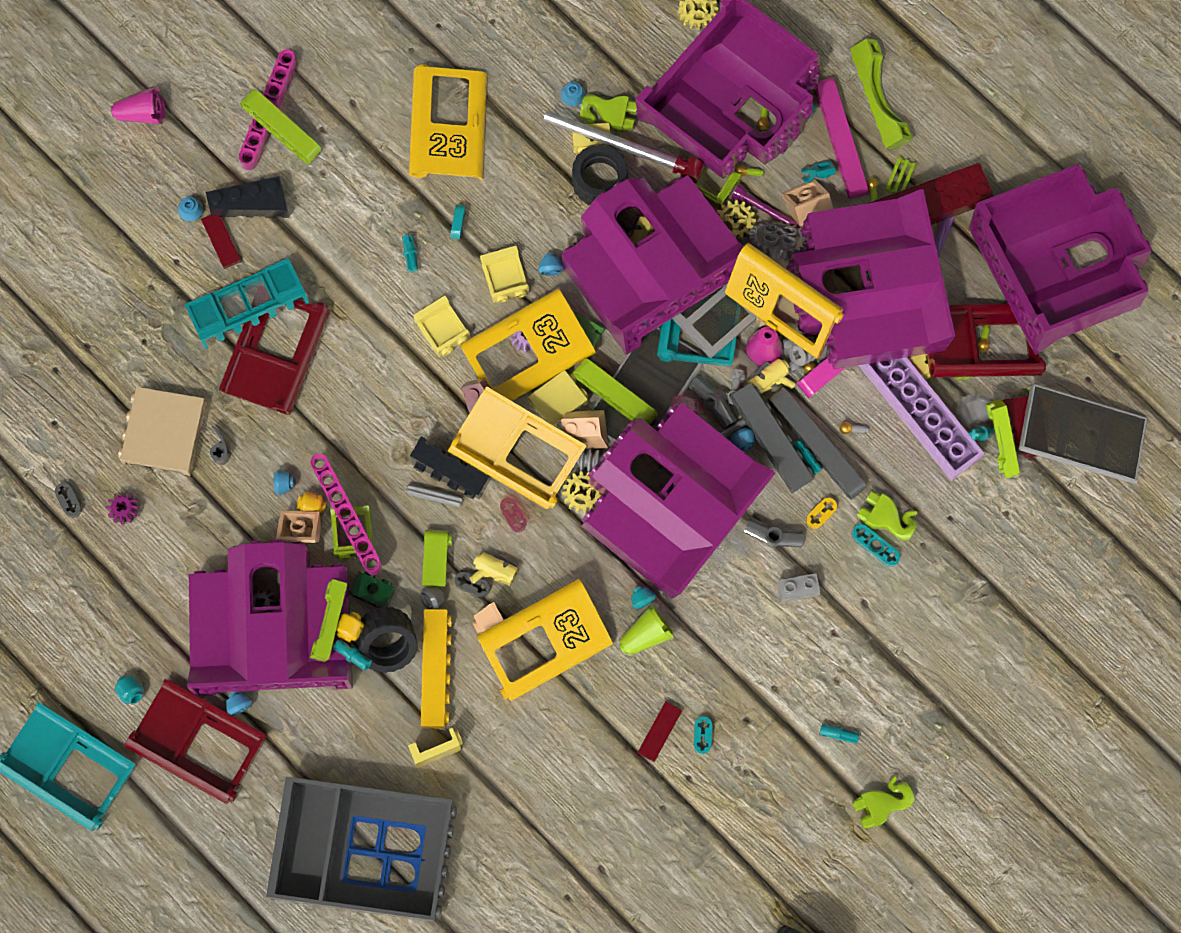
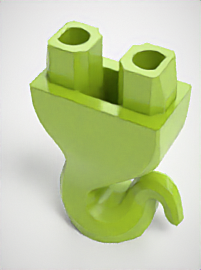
M592 94L583 97L580 117L589 121L584 124H596V116L590 112V108L593 107L598 112L603 123H609L611 130L621 133L623 130L633 131L635 119L627 118L626 113L636 114L637 108L636 102L629 100L628 96H618L610 100H605Z
M871 491L866 502L875 507L870 511L862 506L857 517L865 522L864 525L868 528L885 529L900 540H909L919 524L918 521L910 518V516H915L917 511H907L902 515V521L907 525L906 528H903L900 524L898 509L894 501L883 493L880 495Z
M894 776L888 783L889 791L901 793L902 799L880 790H870L861 794L859 798L852 802L856 812L864 808L866 809L868 816L859 819L863 829L882 825L891 813L905 810L914 803V794L907 782L895 785L897 777Z

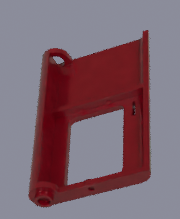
M258 287L251 305L252 308L271 300L266 288ZM298 299L293 301L294 308L308 313L309 317L291 360L257 348L269 317L268 312L258 316L260 323L256 326H253L251 320L245 322L219 390L250 403L290 415L330 313L328 305L322 302L306 304Z
M1009 304L949 305L955 337L945 351L927 354L929 373L932 378L1041 376L1046 370V362L1039 357V353L1034 354L1027 339L1028 359L1026 360L980 359L976 326L1019 325Z
M164 679L159 692L137 730L132 731L126 740L125 748L227 805L229 802L233 803L238 795L236 791L262 747L266 735L171 681ZM204 724L209 725L249 749L246 758L231 782H227L200 767L185 756Z

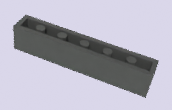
M750 383L732 394L730 399L747 426L754 432L758 443L792 494L814 480L812 477L813 472L809 466L805 467L802 462L803 457L801 453L792 447L791 444L793 442L787 433L784 434L781 430L782 424L778 418H774L770 413L772 409L766 401L763 402L761 399V392L758 387Z

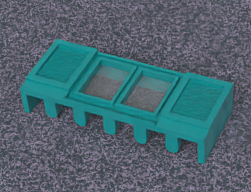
M289 258L260 270L256 274L244 277L236 283L229 284L216 292L206 294L184 305L206 350L208 349L205 341L216 336L218 341H223L225 339L223 332L233 328L236 334L241 333L242 328L240 325L251 320L253 326H256L260 323L258 316L268 312L270 318H274L277 316L276 308L286 305L288 310H292L294 308V300L303 297L306 304L309 303V300Z

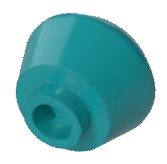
M639 586L632 591V607L636 610L656 600V594L648 587L643 588V586Z

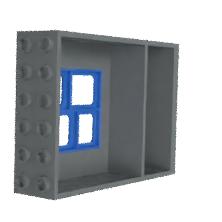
M286 777L266 897L277 901L436 923L437 919L441 918L442 913L439 901L440 898H444L445 893L442 881L443 878H447L448 867L445 865L446 858H450L451 847L448 845V841L453 838L454 827L451 825V821L456 819L457 807L451 799ZM357 822L378 825L376 846L373 849L356 847L352 844L355 824ZM392 826L416 831L420 837L419 848L412 853L386 851L384 849L386 829ZM355 854L381 858L383 866L380 881L374 883L349 879L347 873L350 856ZM392 861L408 862L414 867L415 878L411 884L407 886L389 884L388 880Z

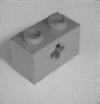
M816 573L778 580L777 582L780 603L817 597L820 594Z

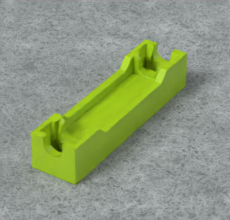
M1001 399L985 403L988 417L993 420L999 449V455L997 456L999 472L1004 473L1005 478L1018 475L1020 471L1007 406Z
M334 579L328 582L325 594L327 606L319 638L312 646L310 654L312 659L326 662L330 657L347 587L345 582Z

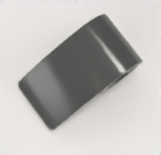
M211 426L222 443L214 445L210 450V455L216 464L224 465L229 461V451L217 428ZM222 451L221 457L218 458V452Z

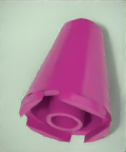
M152 87L114 102L111 107V114L118 121L163 124L161 119L165 118L163 97L159 98L158 93L161 92L160 89Z
M764 327L754 332L746 343L748 358L758 366H761L764 362L772 363L776 359H780L784 350L780 336L771 327Z

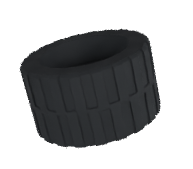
M598 144L583 149L573 162L572 186L578 198L587 205H591L600 193L607 192L618 182L628 179L627 162L624 156L617 149L608 145ZM605 163L615 169L618 178L608 188L595 189L583 181L582 173L592 164Z
M380 607L373 609L369 613L367 612L361 618V621L364 623V629L355 641L359 653L372 660L369 669L382 673L395 672L404 668L415 657L418 649L417 638L411 620L402 610L395 609L394 607ZM394 632L402 635L397 642L387 647L370 645L377 636L384 633Z

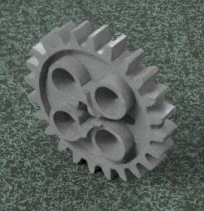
M765 221V225L759 223L758 226L750 229L748 239L751 245L765 255H768V257H775L776 260L779 258L786 260V258L791 259L793 253L804 252L805 244H807L806 238L802 237L801 228H796L797 225L790 226V223L783 224L782 221L779 223L772 221L771 224Z

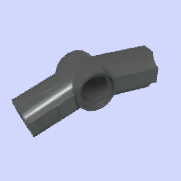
M695 377L690 383L689 389L703 401V405L708 411L713 412L721 427L724 429L737 421L727 405L726 393L721 389H714L702 377Z
M752 517L744 530L745 534L766 543L767 546L772 548L777 546L802 548L803 530L771 527ZM774 533L779 539L771 541L768 535Z

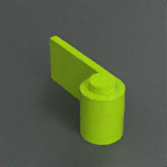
M425 530L422 586L446 587L448 546H452V534H449V530Z

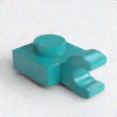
M831 160L812 164L813 167L801 169L803 174H809L807 177L802 178L804 183H810L814 177L824 179L836 174Z

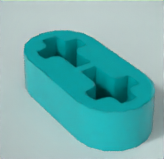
M456 204L451 228L452 239H461L466 205Z
M705 716L699 717L695 721L693 741L695 752L703 755L710 751L712 744V722ZM701 721H705V724L709 725V727L705 728V734H701V727H698ZM701 737H704V743L708 744V747H705L703 751L697 746L701 741Z

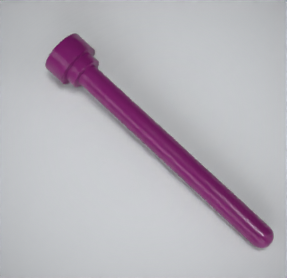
M738 184L731 198L740 201L744 200L773 218L782 221L784 224L790 223V226L797 225L796 228H801L794 220L747 194V191Z

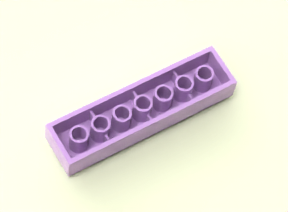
M907 357L858 365L951 481L983 457L985 453L972 440V437L969 436L968 432Z

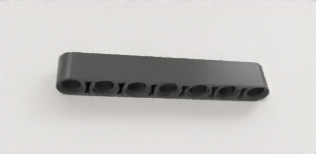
M781 388L768 399L774 411L795 436L803 441L806 445L805 447L809 449L817 462L849 499L852 500L867 488L860 476L785 388Z

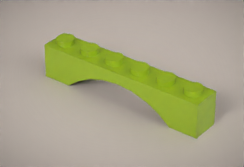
M866 38L850 48L852 60L856 65L858 77L863 84V90L868 98L869 107L874 115L875 124L881 134L883 145L886 149H898L912 141L913 137L907 122L893 113L884 98L880 78L883 55L878 41Z

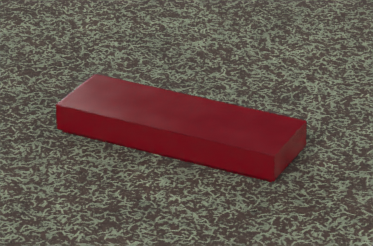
M209 215L202 218L201 221L223 268L226 269L240 263L241 260L221 217Z
M665 701L637 754L655 762L682 710Z

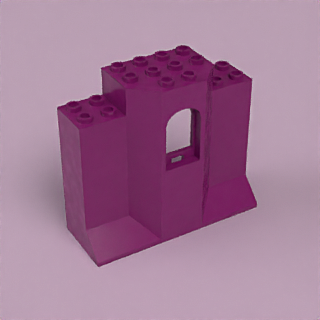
M722 0L720 2V11L652 88L647 85L636 97L638 120L658 128L696 159L702 161L705 166L722 179L726 175L730 176L735 170V165L739 161L742 162L748 153L765 165L777 158L780 153H785L790 141L798 138L802 126L813 113V96L805 88L807 87V82L810 79H814L819 73V54L747 0ZM750 97L775 115L776 122L770 131L758 133L735 116Z
M1077 164L976 204L968 229L1035 355L1058 339L1141 307L1148 293V285L1145 280H1142L1139 268L1144 266L1151 252V245L1148 240H1145L1140 225L1136 224L1132 210L1126 206L1125 198L1122 193H1119L1117 187L1096 195L1094 186L1090 185L1087 180L1085 170L1081 169L1080 165ZM1090 241L1098 242L1106 250L1107 258L1080 270L1075 269L1066 252L1068 249ZM1063 258L1065 259V261H1066L1067 264H1068V267H1066V268H1065L1064 264H1063L1062 261H1061V259H1063Z
M687 175L684 178L677 179L668 188H662L657 195L644 178L627 179L623 182H618L609 191L600 193L581 216L583 233L586 237L582 238L575 246L566 248L561 255L564 270L627 355L642 346L641 338L726 285L730 280L736 260L744 245L737 241ZM631 207H637L655 230L654 233L636 244L632 243L617 222V216Z
M923 189L898 199L807 214L806 219L803 221V226H801L802 237H805L807 242L805 244V251L793 253L786 269L843 308L842 313L844 316L838 324H834L825 345L829 348L830 353L827 354L829 364H832L833 370L946 350L954 339L955 332ZM859 265L864 290L831 294L825 289L823 274L826 271ZM866 271H869L871 281L867 282ZM794 304L795 313H798L800 319L797 321L799 332L802 331L804 337L818 335L821 331L822 323Z
M682 402L678 406L674 405L665 415L667 420L662 419L655 429L640 417L637 421L633 419L627 425L622 434L599 460L602 464L600 466L596 464L588 474L590 479L587 483L602 495L594 503L596 508L594 510L591 508L582 518L584 523L581 526L670 599L683 592L776 473L752 460ZM644 453L649 454L674 474L658 495L631 473V463L636 456ZM673 483L675 487L668 494L666 491Z
M270 540L269 543L250 541V544L233 546V548L227 549L228 572L222 569L214 570L213 573L198 570L194 571V574H189L190 670L187 688L194 695L216 696L217 692L332 687L333 690L352 689V662L349 663L346 661V657L333 650L336 641L341 639L336 635L337 632H335L330 657L326 662L310 658L313 643L319 638L327 606L325 594L328 582H331L332 579L347 583L339 619L344 613L350 614L349 573L346 566L342 564H331V567L312 565L310 568V552L303 543L281 542V540ZM272 567L279 571L280 606L253 607V574L257 569ZM262 611H273V613H261V612H262ZM342 639V641L351 646V642L349 643Z

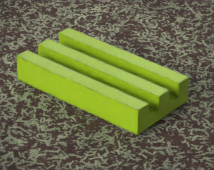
M898 157L885 191L891 194L897 193L906 167H910L901 191L905 190L916 163H910L909 160H903L902 157ZM902 164L903 167L894 189H890L898 167Z

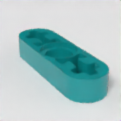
M858 524L854 527L851 535L855 542L885 566L894 567L898 564L900 554L894 547L866 525ZM856 530H864V536L867 538L869 535L872 536L867 544L864 543L866 538L863 536L857 537L858 532ZM871 542H880L881 549L878 551L873 550L870 546ZM885 547L887 548L885 552L888 555H895V562L893 560H891L890 562L887 561L888 556L886 554H883L882 556L879 555L880 553H882Z

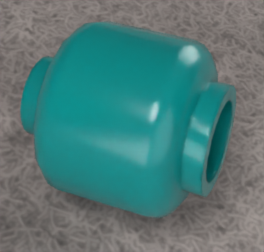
M133 675L121 676L114 688L117 696L125 704H136L143 697L144 688Z

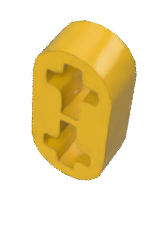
M832 498L823 499L808 514L806 525L813 530L819 529L836 512V501ZM824 503H826L827 505L831 503L832 511L828 509L825 513H823L822 510L825 508ZM819 514L821 516L818 520L819 524H812L811 516L815 518Z

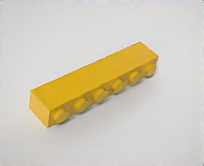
M424 609L421 696L422 729H445V724H449V712H446V704H450V693L446 692V685H450V673H447V665H451V654H447V646H451V634H448V627L452 626V615H448V610Z

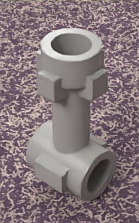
M785 337V339H782L783 349L789 352L791 362L788 365L791 372L801 371L802 366L796 365L791 358L790 351L794 342Z
M734 369L730 376L733 382L731 391L726 393L727 402L731 406L734 404L730 396L739 390L740 382L745 379V372L740 369Z

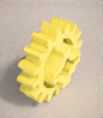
M680 1V8L678 9V13L681 14L680 20H684L685 26L690 24V29H693L694 26H697L698 31L700 26L705 28L716 16V13H718V7H715L717 1Z
M735 200L734 204L728 201L727 207L722 204L721 210H717V214L724 224L728 226L734 237H739L740 240H743V235L749 237L750 229L754 228L753 225L756 223V219L752 218L755 216V213H750L751 206L744 207L745 202L739 205L738 200Z
M580 471L579 476L573 473V479L567 478L566 482L568 485H563V489L566 491L562 492V496L567 497L564 503H570V510L575 507L576 513L582 509L583 513L586 514V509H593L594 503L601 496L599 495L601 493L590 484L582 482L590 479L588 476L590 472L586 476H583L582 471ZM575 485V491L570 494L571 487ZM581 489L583 491H586L585 496L583 494H580ZM596 491L595 498L591 500V494Z

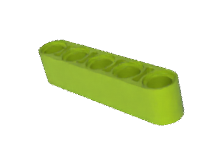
M251 89L240 102V105L246 112L304 163L310 164L320 153L321 147L256 89Z
M585 358L573 372L574 377L629 420L632 421L634 419L637 421L640 417L650 425L658 416L652 407L589 359Z

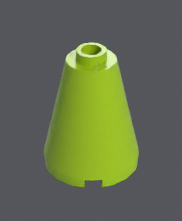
M651 605L619 639L621 642L619 647L624 654L633 655L674 638L672 630L664 618L657 614L659 611L654 605Z

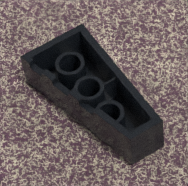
M279 176L206 192L211 216L289 218Z
M421 436L410 454L413 468L420 473L425 471L431 474L430 477L435 481L440 482L442 480L448 483L447 486L455 491L458 489L463 491L464 495L474 500V498L480 500L490 481V476L469 463L463 465V461L453 454L445 455V451L436 444L432 446L426 444L427 439Z

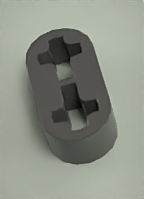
M67 483L58 484L55 488V495L63 511L70 518L78 517L82 512V506L74 490ZM62 488L68 490L67 495L69 498L66 499L63 494H60L62 493ZM69 502L77 506L74 513L68 511L70 509Z
M460 572L455 576L456 587L466 593L484 598L490 592L489 583L482 578L476 583H472L470 580L472 574ZM465 576L467 577L466 579L468 582L471 583V585L464 583L463 586H461L460 581L458 579H463V577ZM474 584L477 586L484 584L486 591L478 593V589L473 586Z

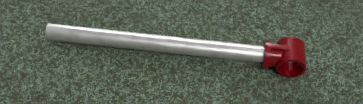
M546 111L543 119L544 122L672 168V173H680L682 178L688 175L694 183L698 182L704 168V163L696 158L688 157L686 160L680 155L675 158L550 111Z

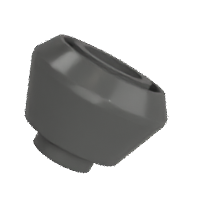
M437 586L424 587L420 593V598L427 609L438 610L445 601V593Z

